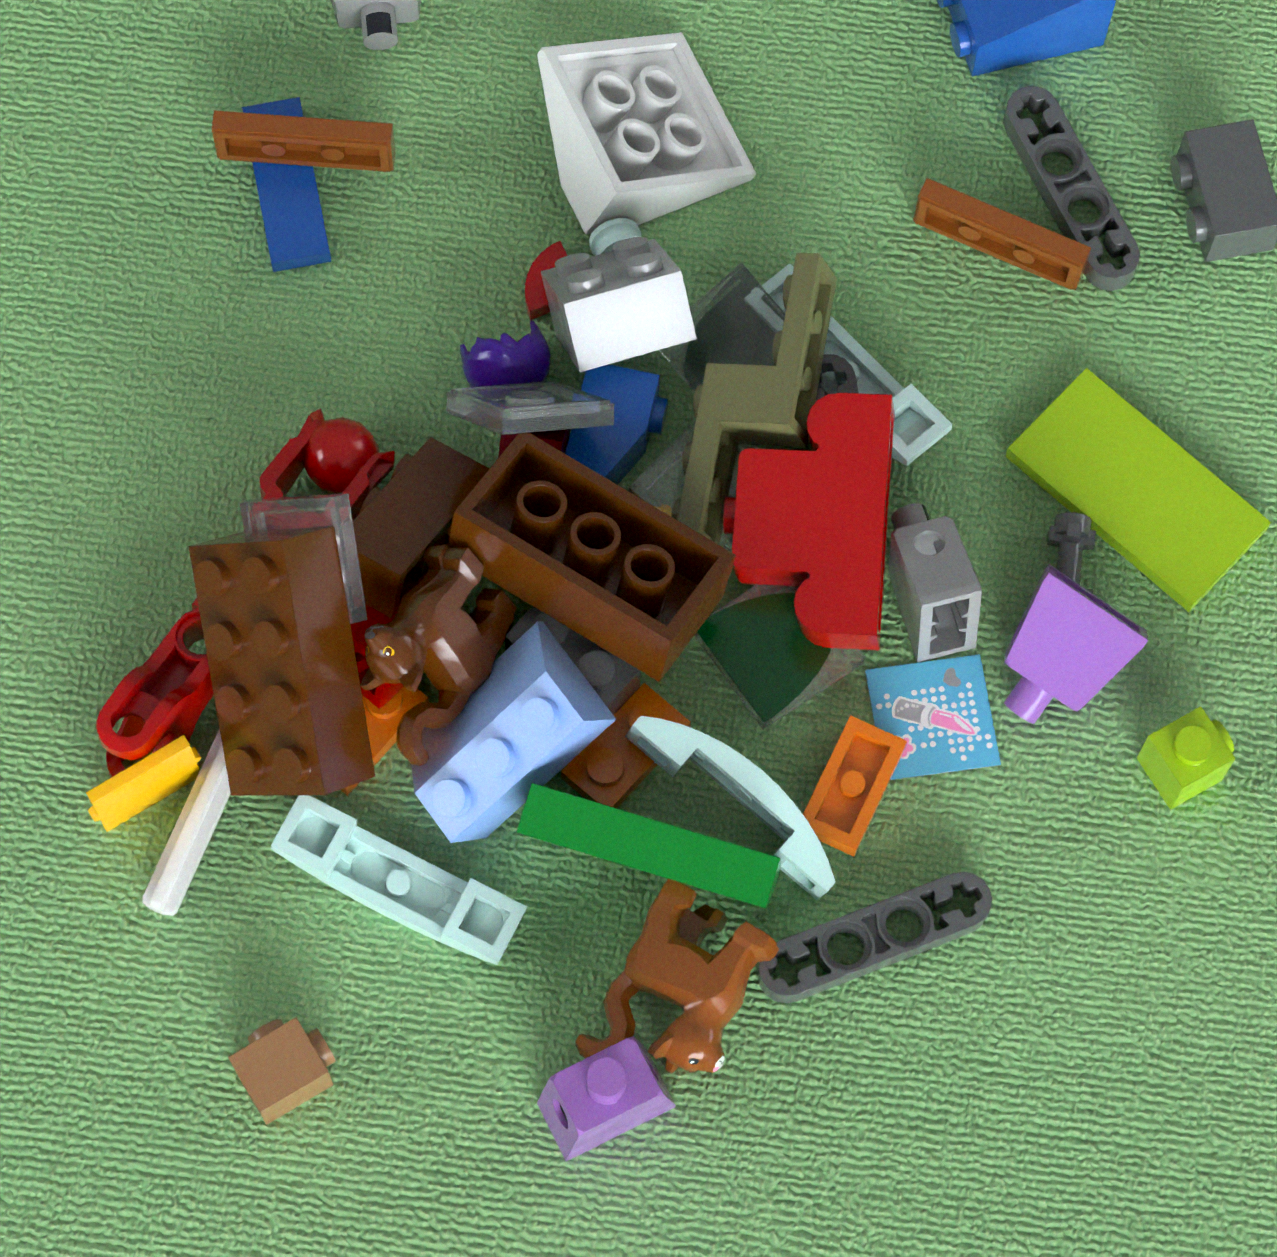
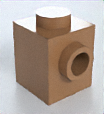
M297 1017L285 1024L281 1019L264 1024L248 1037L250 1043L248 1046L228 1057L266 1125L333 1086L329 1071L326 1068L336 1062L331 1050L317 1028L306 1034Z

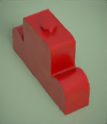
M833 393L820 398L811 407L807 417V428L812 451L756 448L742 450L738 461L736 497L725 498L723 530L724 534H733L732 553L736 555L733 568L737 579L744 584L799 586L794 598L798 624L805 638L817 646L880 651L895 418L892 395Z

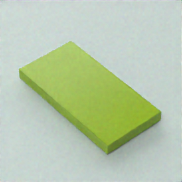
M1087 368L1006 451V458L1070 512L1090 517L1092 520L1091 530L1096 531L1099 537L1188 612L1198 604L1251 548L1271 524V521Z

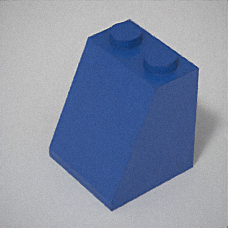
M937 0L941 8L948 7L953 21L950 24V37L954 52L958 58L965 56L971 76L973 77L1103 46L1116 0Z

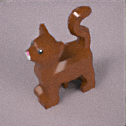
M668 879L648 910L642 933L627 955L624 971L611 982L604 998L603 1004L606 1018L611 1028L610 1034L605 1039H597L590 1035L579 1034L575 1041L579 1054L586 1059L626 1038L634 1036L636 1024L629 1000L641 991L684 1009V1013L649 1046L647 1052L655 1059L666 1057L665 1069L670 1073H673L678 1067L691 1073L698 1070L715 1073L723 1066L725 1061V1055L721 1047L723 1029L743 1004L750 971L757 962L771 961L779 951L777 943L769 934L746 921L737 928L733 936L717 953L712 955L700 948L701 942L708 933L721 932L728 920L727 916L721 910L714 909L706 904L693 912L690 911L688 908H691L697 896L696 891L680 882Z

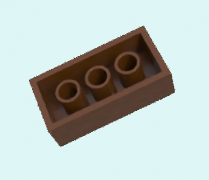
M524 429L520 431L454 511L448 543L450 548L468 547L484 565L482 576L658 682L661 681L723 598L736 557L734 553Z
M334 526L240 532L188 546L231 796L327 795L375 777Z

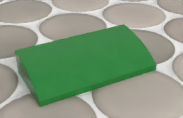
M534 783L531 784L516 831L518 834L765 909L771 900L781 871V858Z

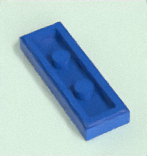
M300 97L242 107L243 113L304 117ZM252 162L273 272L331 262L313 166Z

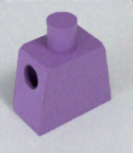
M1048 564L1005 653L1004 663L1021 674L1022 677L1006 698L1004 704L1015 714L1032 724H1035L1053 697L1076 712L1079 711L1143 649L1148 642L1147 630Z
M634 1036L626 1038L561 1070L548 1079L537 1101V1105L565 1161L675 1108L676 1105L650 1054L647 1052V1048ZM561 1107H562L563 1110H564V1113H565V1115H566V1118H565V1116H564V1114H563V1112H562V1110H561Z

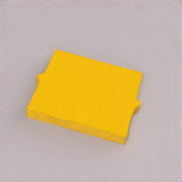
M183 735L86 792L92 804L88 812L94 822L100 820L104 829L108 832L196 780L200 772L197 762L202 757L195 747L191 748Z

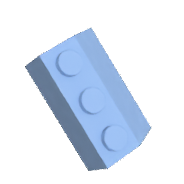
M537 621L494 661L490 677L469 697L462 712L446 728H423L422 743L428 752L429 760L422 766L411 764L414 793L450 843L485 839L526 802L532 783L544 786L608 728L616 718L544 622Z

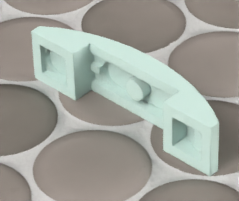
M788 264L762 285L785 313L783 285L786 277L793 274L794 267L791 264ZM757 289L745 298V302L775 333L782 331L784 321L763 301L767 295L760 289ZM830 316L824 354L838 355L845 358L852 365L859 393L892 395L895 411L892 458L908 466L951 431L952 423L912 384L904 389ZM834 372L822 373V383L818 384V388H822L826 396L827 394L837 393V386L847 383V381H838L834 376Z
M640 716L631 726L625 737L670 776L674 777L686 761L690 759L779 835L784 842L772 856L781 858V870L814 899L818 900L835 884L836 881L829 860L807 819L781 787L749 759L723 742L683 724L660 718Z
M298 795L271 844L273 851L361 904L436 941L496 965L501 960L527 910V906L470 878L469 882H466L358 827L357 819L310 795Z

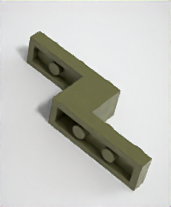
M796 253L793 274L788 275L784 281L783 303L786 313L782 331H777L773 340L772 355L775 366L707 363L703 384L698 385L695 390L693 411L696 422L692 441L686 443L682 456V467L685 475L681 498H678L673 505L671 517L720 545L723 529L725 498L729 496L738 444L807 447L808 445L807 417L809 410L816 400L837 277L820 253Z

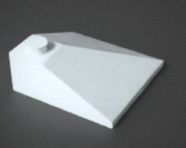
M682 32L542 47L538 52L537 57L560 184L585 234H591L599 225L615 218H628L635 221L637 225L643 224L749 182L756 175L750 160Z

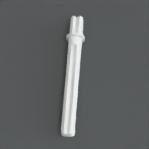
M220 728L142 897L145 906L162 915L174 916L178 912L231 794Z

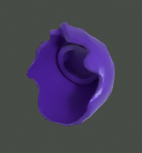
M530 320L531 333L523 336L518 341H515L507 333H502L500 341L492 338L477 337L471 352L467 351L464 344L460 345L464 375L471 389L490 401L516 403L522 398H527L544 383L550 369L551 354L543 334L533 320Z

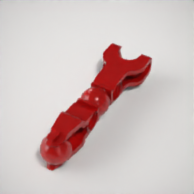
M321 408L310 413L299 435L289 439L261 474L260 492L262 501L244 532L334 526L336 530L344 521L351 524L359 515L368 494L394 469L395 451L379 452V447L373 435L361 422L344 417L325 420ZM304 468L309 478L321 490L340 495L328 511L323 513L311 510L308 512L307 508L302 504H289L284 501L285 496ZM197 598L191 604L192 611L185 613L175 623L143 665L134 668L121 680L99 712L96 728L100 743L107 750L106 763L110 777L125 770L123 766L124 759L131 761L143 759L150 752H156L183 735L189 742L196 722L214 695L207 654H196L189 650L190 646L195 642L204 639ZM124 717L120 729L116 734L113 730L115 723L120 718Z

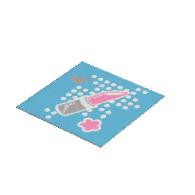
M980 654L865 670L875 727L907 741L906 748L891 780L1001 765Z

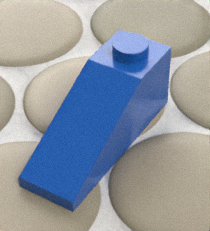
M610 364L587 370L576 412L612 425L572 428L565 454L618 485L646 453L650 433L660 435L662 433L668 399L659 397L660 375Z

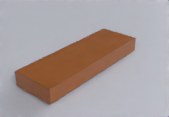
M214 110L212 133L217 158H220V160L382 172L394 171L396 152L392 123Z
M929 178L926 179L918 195L914 216L915 224L1070 290L1077 289L1084 274L1091 247Z

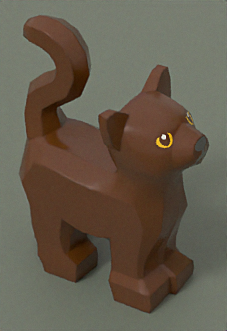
M447 544L429 546L423 555L428 565V571L424 578L402 597L393 620L387 624H374L367 628L364 634L367 643L365 657L369 666L360 684L364 691L372 690L383 683H402L407 690L415 692L420 684L423 670L431 683L439 691L438 703L420 702L402 716L397 727L396 743L400 753L411 764L422 766L429 760L428 752L422 743L423 728H446L462 712L469 697L490 677L495 658L505 641L506 634L512 628L511 624L517 608L503 590L483 588L476 599L474 610L470 614L466 612L463 604L472 588L480 582L484 570V565L468 547L450 548Z

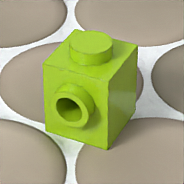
M1201 706L1148 735L1137 756V760L1170 810L1221 782L1236 758L1232 754L1234 752V744L1226 728L1217 719L1211 721Z

